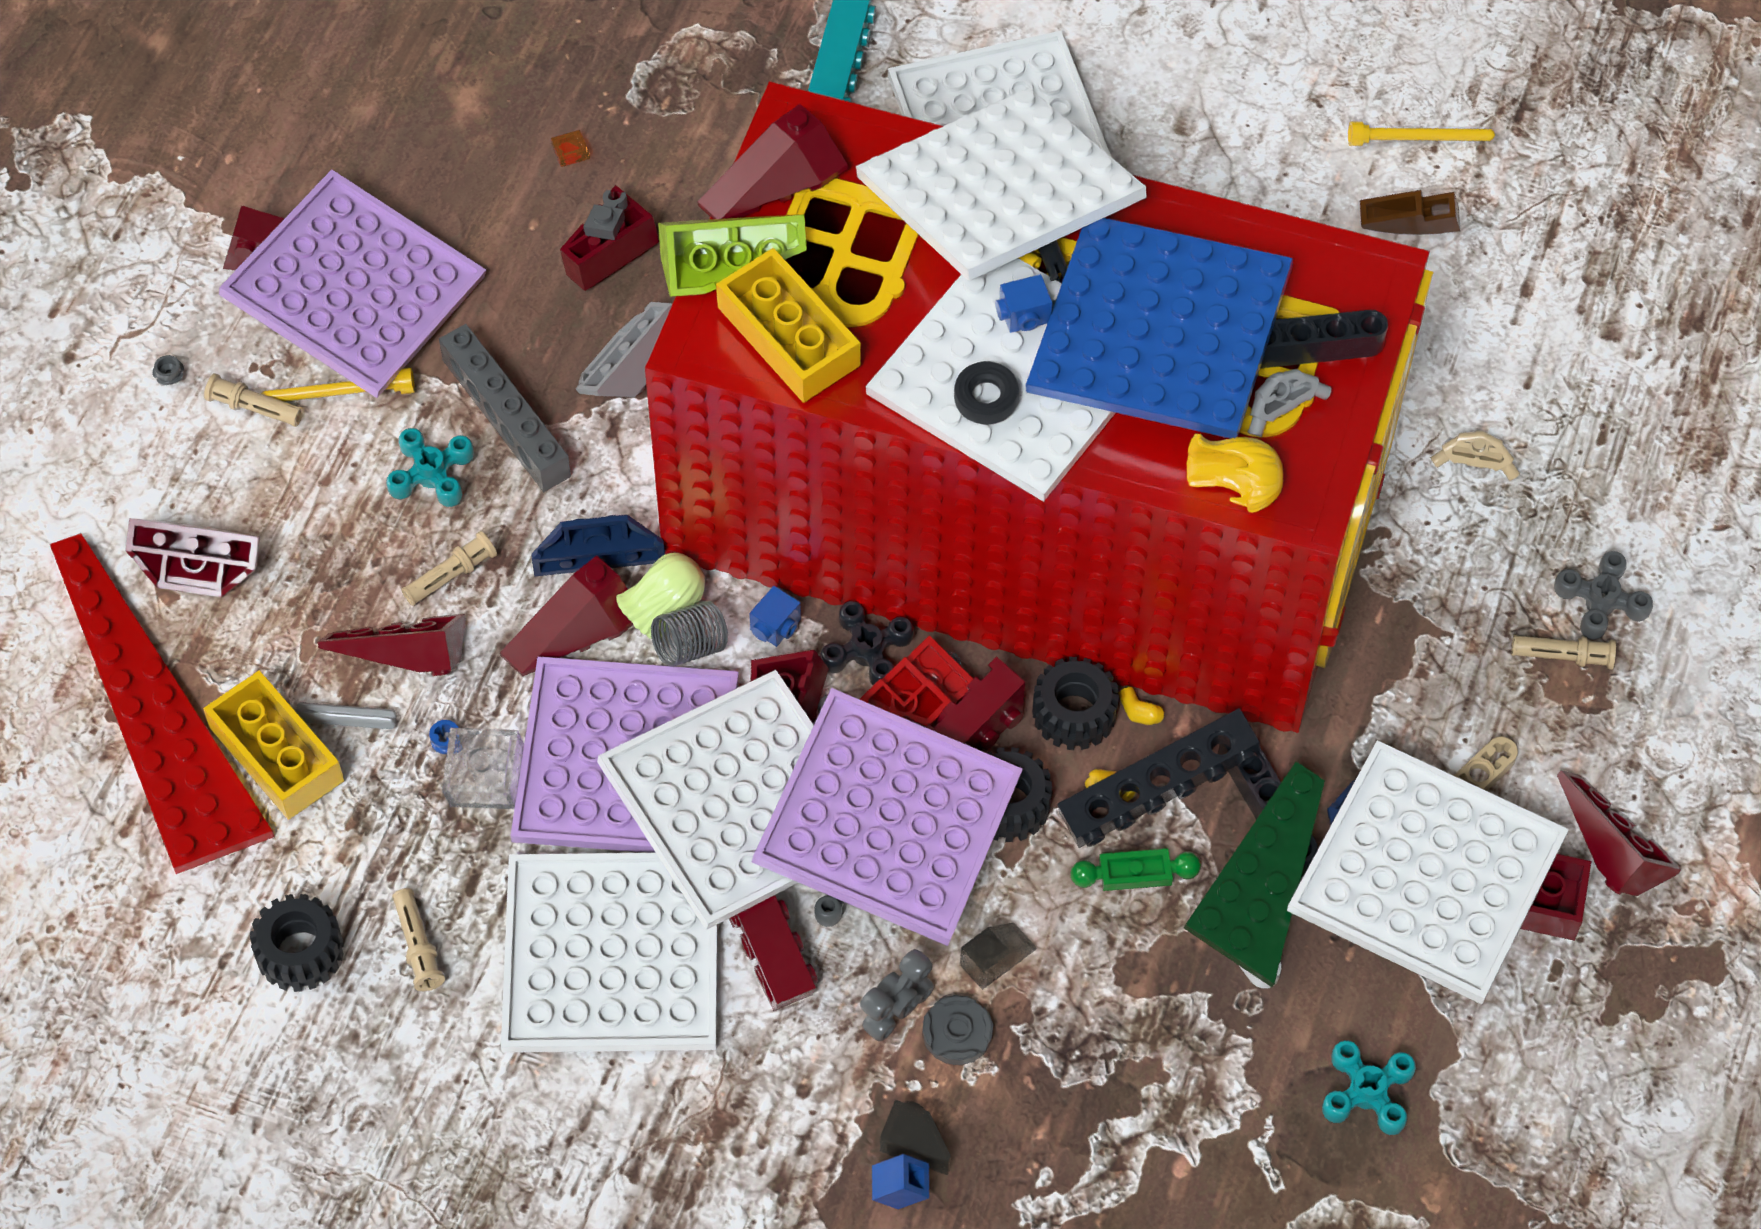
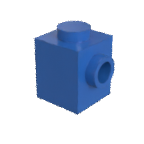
M1041 274L1000 284V298L995 300L996 312L1000 321H1006L1010 333L1020 330L1030 331L1037 326L1048 324L1052 314V301Z
M773 586L749 613L750 630L760 641H768L777 647L784 638L789 639L796 631L798 622L801 620L800 602L776 586Z
M902 1154L872 1165L873 1201L895 1209H901L929 1198V1163Z

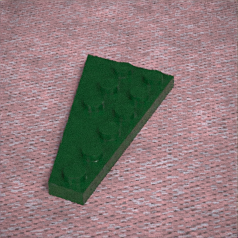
M1298 762L1294 763L1184 926L1185 930L1270 987H1273L1275 984L1292 913L1288 912L1287 909L1300 883L1325 783L1324 779Z

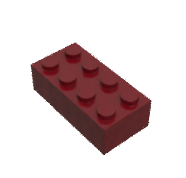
M1557 854L1520 929L1575 941L1583 921L1592 861Z

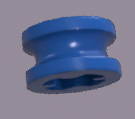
M441 720L437 721L430 728L429 737L432 748L436 752L450 754L455 752L461 745L460 731L455 722ZM449 732L451 740L446 738V742H441L439 735L441 734L444 737V733Z

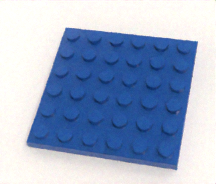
M1102 218L1083 227L1028 376L1026 392L1222 437H1238L1293 267V258Z

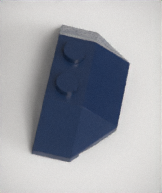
M609 515L599 518L562 521L531 554L534 577L577 572L596 555L610 568L654 564L665 555L664 541L629 515Z

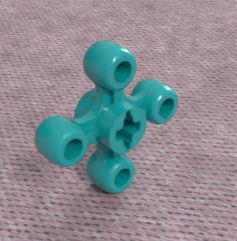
M408 428L402 431L399 436L400 450L406 457L414 459V465L408 471L395 470L388 475L386 486L389 494L395 499L403 500L411 495L413 487L421 484L426 488H436L437 499L443 506L453 507L459 504L462 499V487L455 478L447 476V470L453 464L466 465L472 461L474 457L472 441L466 436L458 435L449 441L448 447L444 451H440L432 446L425 447L424 436L418 429Z
M1344 1040L1336 1044L1331 1054V1062L1338 1071L1348 1074L1351 1085L1346 1091H1333L1325 1097L1322 1104L1324 1117L1332 1123H1340L1348 1118L1351 1110L1356 1106L1362 1109H1373L1377 1114L1378 1126L1383 1133L1388 1135L1399 1134L1404 1130L1407 1123V1113L1401 1105L1390 1101L1387 1090L1392 1084H1405L1413 1078L1416 1071V1063L1413 1057L1405 1052H1398L1390 1057L1383 1069L1375 1066L1363 1065L1360 1049L1354 1042ZM1333 1105H1337L1341 1109L1334 1108ZM1388 1117L1395 1118L1397 1121H1392Z

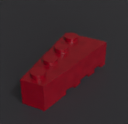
M775 895L729 918L732 927L741 928L743 932L740 934V939L746 956L749 960L756 959L758 965L754 966V971L773 1011L812 996L816 989L814 984L818 983L814 968L810 963L805 964L800 953L804 951L800 936L796 931L791 932L786 921L790 919L788 909L782 899L778 901Z

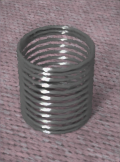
M705 600L693 606L690 605L689 607L656 616L651 625V638L660 660L667 666L674 667L724 650L728 642V630L719 608L711 601ZM703 606H705V607L710 611L711 615H712L713 618H714L716 627H717L718 643H717L716 648H715V645H716L715 627H714L712 618L710 617L709 613L707 612V610H706ZM701 610L705 612L711 624L713 633V645L711 644L710 627L708 625L706 617L704 616ZM701 616H702V618H703V620H704V622H705L706 628H707L708 638L706 637V632H705V628H704L703 622H702V620H701ZM660 619H662V621H661V633H662V638H663L664 644H665V646H666L668 652L670 653V655H671L676 661H674L672 658H670V656H669V655L667 654V652L665 651L664 646H663V644H662V642H661L660 633H659V622H660ZM664 621L666 622V633L668 641L677 657L672 653L666 641L664 633ZM687 621H688V623H689V625H690L691 633H690L689 627H688V625H687ZM719 623H720V625H721V631H722V644H721L720 648H719V645H720L721 633H720ZM669 627H670V629H671L672 638H673V640H674V642H675V645H676V647H677V650L675 649V647H674V645H673V643H672V640H671V638H670Z

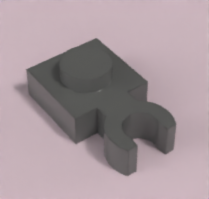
M606 190L603 194V206L594 204L583 227L586 236L615 240L625 220L624 210L628 206V200L625 192H622L619 199L613 200L611 190Z

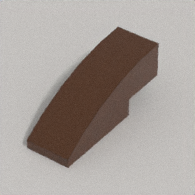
M1416 190L1360 200L1362 229L1413 235L1460 231L1459 205L1455 192L1423 197L1422 191Z

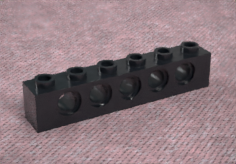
M1238 708L1057 803L1059 814L1078 848L1085 845L1092 847L1103 841L1105 834L1115 829L1122 831L1129 828L1136 822L1135 819L1143 814L1148 813V815H1152L1161 811L1166 806V802L1176 797L1183 799L1190 796L1196 791V787L1206 781L1213 783L1222 779L1227 774V770L1237 765L1239 767L1249 765L1261 753L1260 742L1241 709ZM1218 744H1226L1231 748L1228 753L1223 755L1212 751ZM1188 760H1196L1200 763V766L1193 771L1185 770L1182 767L1184 762ZM1162 775L1170 779L1169 783L1162 787L1152 784L1153 779L1157 776ZM1130 791L1140 795L1132 803L1124 802L1121 799L1125 793ZM1103 807L1108 809L1109 813L1102 819H1096L1091 816L1093 810Z

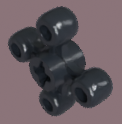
M848 601L839 610V622L843 629L851 632L852 638L845 645L838 643L825 645L821 650L820 658L829 668L828 673L833 674L842 671L846 663L851 660H855L861 666H869V680L874 685L894 668V665L889 660L883 658L882 653L884 649L890 645L896 647L909 645L914 635L913 624L905 617H896L890 621L887 628L879 630L873 624H865V610L860 603Z

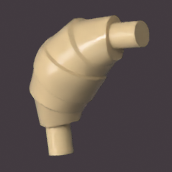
M1484 431L1459 433L1458 436L1442 445L1441 451L1430 457L1437 468L1451 460L1454 464L1461 463L1467 464V466L1485 467L1495 471L1502 470L1509 481L1520 475L1512 463L1514 458L1503 445V441Z

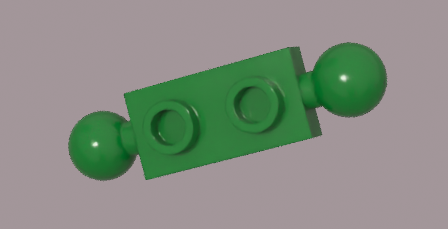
M1168 848L1099 854V866H1095L1087 860L1076 862L1071 868L1070 877L1072 882L1081 888H1088L1096 880H1102L1103 891L1172 886V874L1176 873L1182 879H1192L1199 874L1201 861L1192 852H1182L1175 860H1170Z

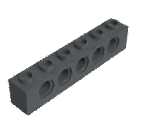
M464 324L440 337L439 343L443 362L543 493L570 478L568 455L468 325Z

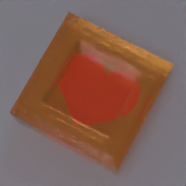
M580 130L551 138V145L561 167L590 159L589 150Z

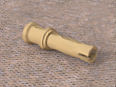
M216 373L210 376L205 387L204 399L206 401L216 400L228 404L230 409L233 410L244 408L288 423L294 427L299 425L303 415V408L251 391L245 383L238 382L236 384L221 379V376Z
M482 531L476 533L475 539L461 548L459 546L455 547L451 552V557L406 587L401 588L409 604L415 606L416 603L441 588L462 572L465 574L474 571V566L488 557H495L497 552L490 539Z
M1514 634L1511 655L1575 661V664L1584 667L1586 664L1605 665L1607 669L1613 670L1616 656V640L1610 639L1609 642L1588 641L1587 637H1581L1577 641L1517 636Z
M410 888L400 889L392 895V899L395 903L408 946L405 956L407 964L412 966L415 975L413 980L415 989L422 992L430 991L440 987L444 983L445 977L443 972L438 969L435 960L437 956L436 948L431 943H428L415 901L414 891Z

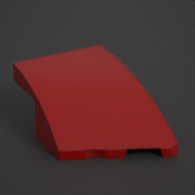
M929 635L883 679L880 678L859 700L909 721L927 726L938 720L943 712L942 710L951 701L957 704L963 698L964 694L968 691L966 686L973 678Z

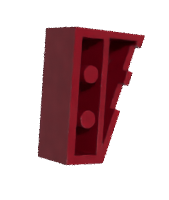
M241 205L223 269L236 270L285 218Z

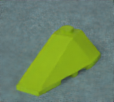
M804 215L658 223L661 261L669 296L671 297L711 292L716 289L718 282L772 248L784 260L806 251Z

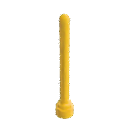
M1350 121L1348 126L1349 146H1362L1363 143H1369V140L1491 141L1495 137V132L1492 129L1370 128L1369 125H1364L1363 121Z
M403 368L385 390L394 389L395 392L401 391V394L415 393L412 368ZM351 381L268 390L263 391L261 394L284 402L367 391Z

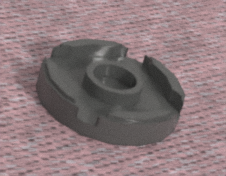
M953 995L941 998L934 1003L929 1012L927 1011L923 1020L922 1036L926 1048L936 1059L946 1064L964 1065L975 1062L986 1053L992 1042L993 1023L989 1012L984 1006L982 1008L981 1005L977 1004L976 1000L968 996Z

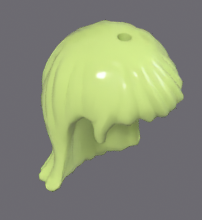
M668 553L659 558L635 586L618 594L616 597L617 604L623 614L632 621L634 627L639 629L649 639H652L651 625L656 616L698 604L705 588V575L700 566L687 555ZM660 619V622H659V633H660V638L662 639V633H661V621H662V619ZM664 621V633H665V631H666V622Z

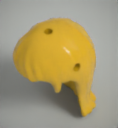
M1195 434L1191 439L1187 460V480L1189 486H1219L1234 490L1241 497H1231L1230 501L1247 507V510L1251 513L1264 509L1277 499L1283 486V467L1279 455L1267 443L1249 437L1209 441L1201 434Z

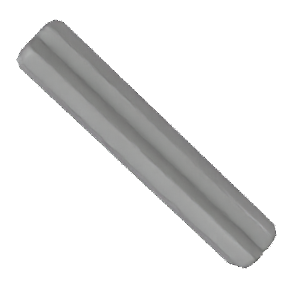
M300 702L296 707V713L305 723L393 729L396 724V712L393 709Z

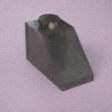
M1014 922L987 927L961 947L960 966L983 990L1036 950V946Z
M895 1100L880 1136V1152L894 1157L905 1154L929 1163V1169L948 1175L951 1155L930 1112L926 1111L923 1106L916 1102L905 1101L903 1103Z

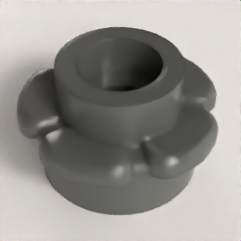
M162 356L154 364L153 377L157 378V382L161 385L178 383L183 378L184 366L174 356Z

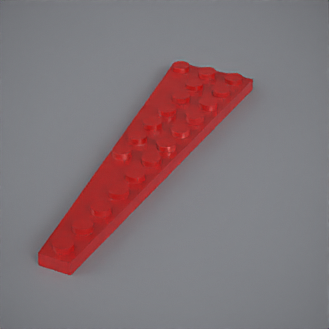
M79 533L51 543V550L175 874L273 838L274 834L269 824L83 535Z

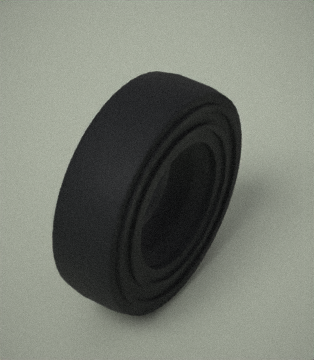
M983 361L971 364L963 369L956 379L954 385L956 407L966 419L974 423L989 425L1004 421L1014 412L1018 404L1019 385L1017 379L1007 367L999 363ZM981 383H992L999 388L1001 394L992 403H982L974 398L972 391Z

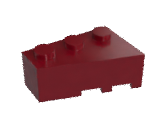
M617 185L611 189L613 200L619 199L622 192H624ZM627 194L628 206L624 210L625 220L615 240L586 236L584 224L582 223L560 248L566 275L584 291L659 243L653 216Z

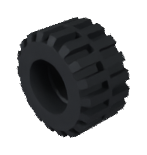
M1069 657V662L1059 659L1055 662V667L1049 664L1044 668V675L1040 674L1038 676L1036 686L1034 687L1032 709L1037 730H1042V737L1046 740L1052 738L1053 745L1059 748L1061 744L1067 745V750H1074V746H1080L1081 750L1088 749L1089 743H1093L1096 746L1101 743L1102 736L1107 738L1111 733V727H1114L1119 700L1117 682H1113V675L1110 671L1104 673V666L1100 663L1092 665L1091 659L1084 658L1083 661H1077V657ZM1068 696H1079L1088 700L1093 706L1083 711H1071L1060 705L1058 701Z
M1004 747L997 748L996 754L988 751L986 752L987 754L1022 768L1015 788L1020 789L1027 796L1019 802L1008 803L993 840L998 841L999 837H1004L1005 842H1013V837H1018L1020 841L1027 839L1028 832L1034 835L1039 831L1040 825L1044 826L1050 813L1052 781H1050L1049 770L1043 769L1044 763L1039 758L1036 760L1032 759L1033 753L1025 751L1024 754L1019 753V748L1012 747L1011 752H1005Z
M293 894L285 895L286 900L279 902L278 898L271 901V908L268 909L264 906L259 911L261 919H254L252 923L254 931H250L251 948L261 974L266 976L269 983L274 985L277 982L279 989L287 991L289 986L293 987L294 992H302L303 986H308L309 990L317 988L316 982L320 980L323 984L330 979L329 972L336 973L339 965L337 961H342L344 955L342 947H344L343 938L336 916L333 915L332 909L328 905L323 906L322 900L314 897L310 901L306 894H300L299 899H294ZM309 933L316 937L313 943L301 952L287 953L279 950L281 943L290 935Z

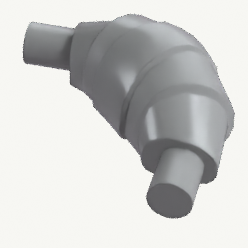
M1298 369L1272 374L1255 392V400L1250 414L1253 418L1248 433L1262 437L1267 421L1273 422L1277 417L1298 407L1299 404L1311 400L1313 396L1326 400L1331 394V387L1320 383L1318 377L1302 373Z

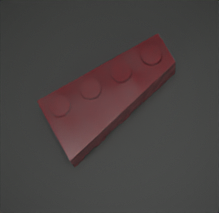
M809 650L751 660L750 682L776 670L813 724L829 670L817 652Z
M996 656L988 664L991 671L981 681L975 677L966 686L968 691L964 694L962 700L958 704L951 701L942 710L943 712L937 720L938 724L935 727L932 724H928L925 728L981 751L983 748L987 750L996 743L999 735L1007 728L1013 729L1022 720L1025 681Z

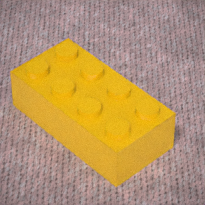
M774 248L716 284L718 308L803 403L860 366V342Z
M260 670L203 708L209 728L288 820L344 782L339 761Z

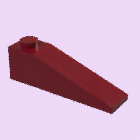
M799 104L768 127L697 201L698 206L712 219L741 218L759 211L760 206L777 199L782 203L790 200L793 193L807 188L810 191L822 188L846 171L848 164L822 122Z
M596 555L560 587L500 652V656L523 677L536 671L538 657L561 658L577 650L581 653L590 649V645L606 638L610 641L621 636L633 626V623L619 608L616 597L618 594L627 591L628 588L620 576Z
M465 614L422 618L421 623L413 624L406 628L402 622H396L379 628L378 632H374L372 627L328 633L317 643L319 649L419 673L431 672L432 676H442L451 673V670L461 662L466 618Z
M1560 770L1557 774L1559 782L1595 865L1606 878L1604 882L1608 888L1619 895L1625 893L1639 896L1680 873L1681 868L1652 839L1647 842L1632 831L1636 825L1629 818H1624L1619 813L1610 811L1611 803L1583 777Z

